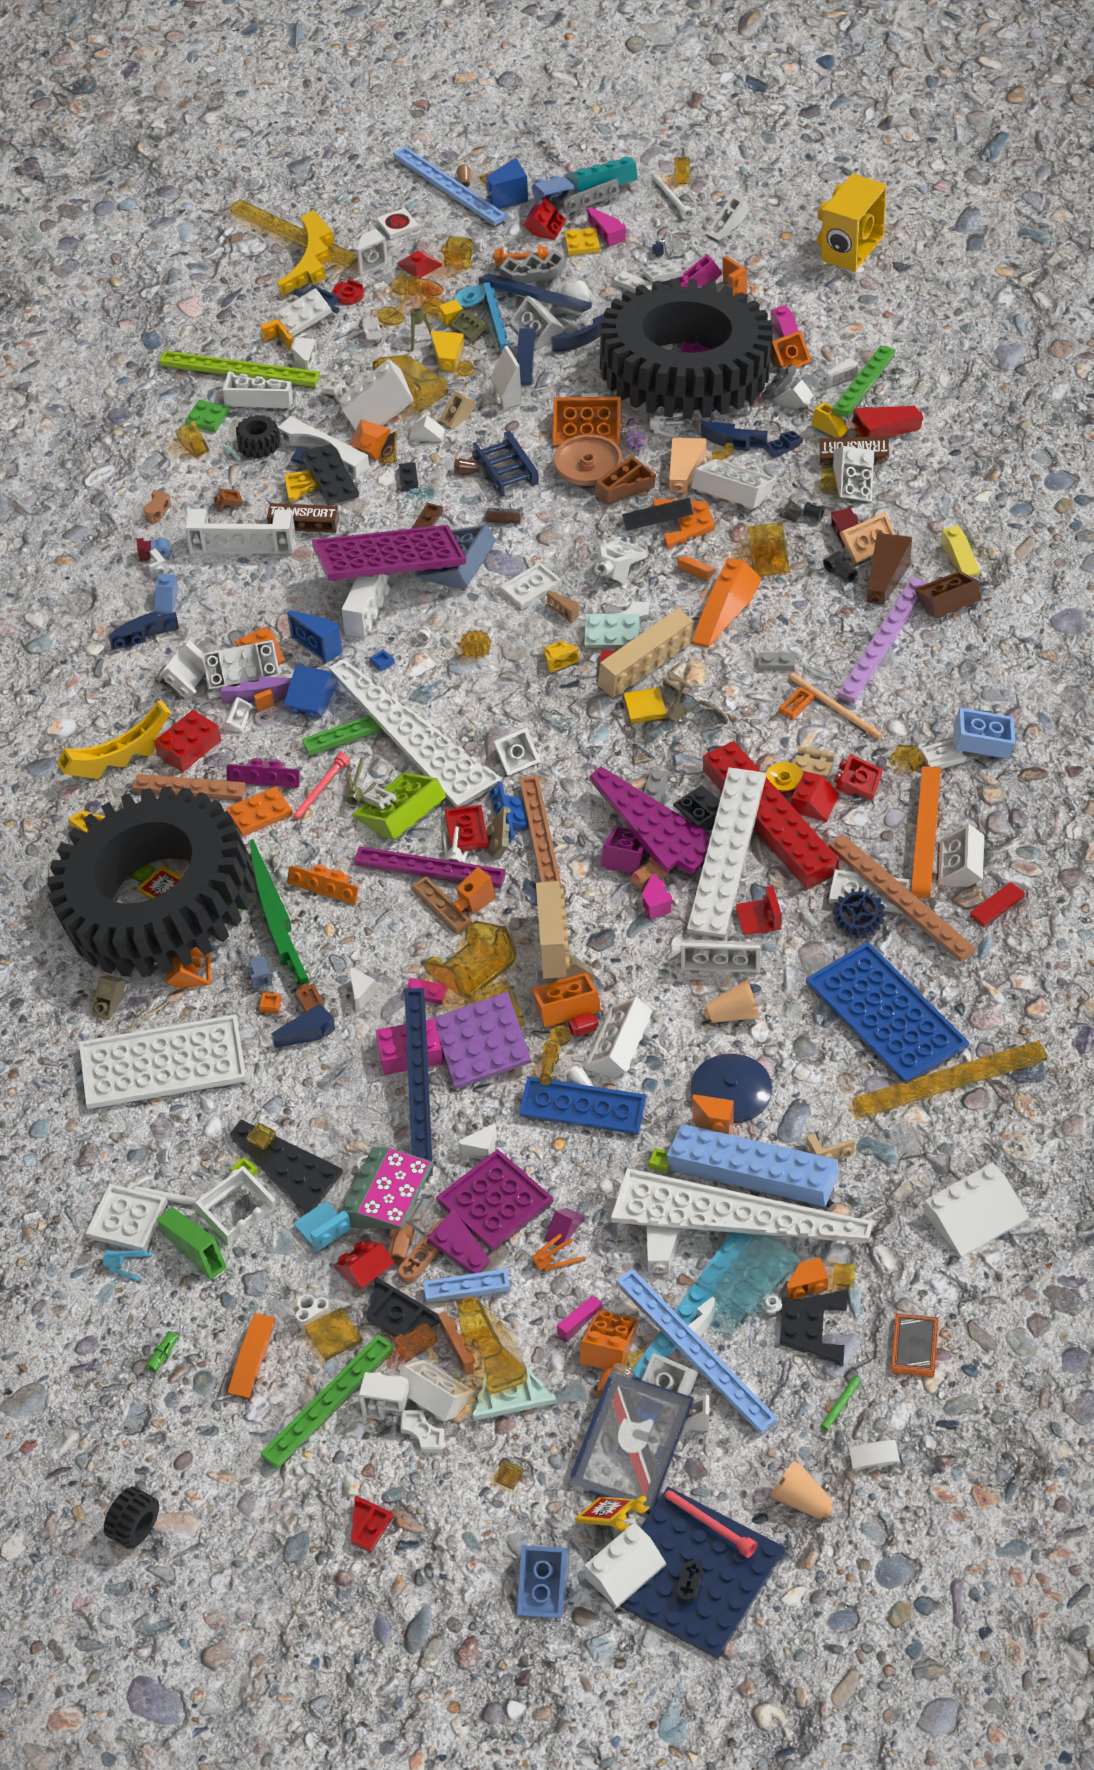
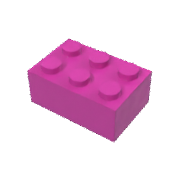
M426 1020L428 1067L443 1064L435 1020ZM406 1024L375 1030L384 1075L408 1071Z

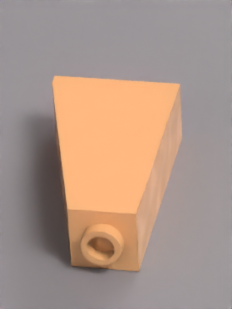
M672 438L669 478L670 492L687 493L693 481L695 469L700 467L706 455V439Z

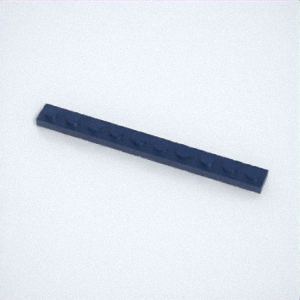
M404 989L411 1155L432 1161L425 989ZM433 1166L428 1176H433Z

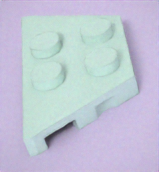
M528 1367L493 1373L484 1377L483 1387L479 1393L473 1417L474 1421L548 1406L556 1404V1397L548 1392L542 1381L537 1379Z

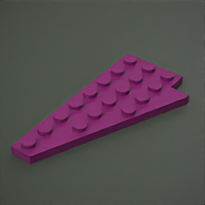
M602 766L590 775V782L666 874L677 865L692 875L704 864L711 834L698 828L692 822Z

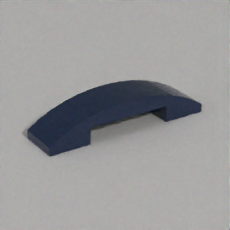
M604 314L593 318V324L569 335L564 331L551 337L552 351L576 349L601 336V320L604 318Z

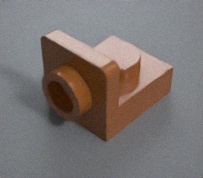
M220 488L218 494L214 497V504L218 512H222L224 505L241 507L243 502L238 490Z
M314 983L309 986L308 984H303L297 988L294 997L299 1000L304 1012L318 1004L324 1005Z

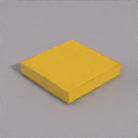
M660 688L624 693V700L631 723L667 718Z

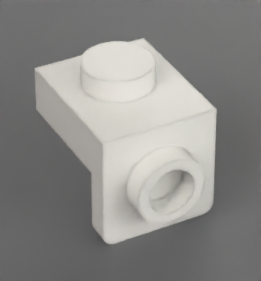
M378 317L362 320L364 336L367 340L376 341L379 340V337H383Z

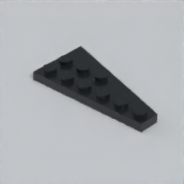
M242 1119L230 1132V1138L253 1159L257 1166L264 1170L265 1174L284 1193L291 1197L292 1201L304 1211V1214H307L320 1204L343 1174L342 1168Z

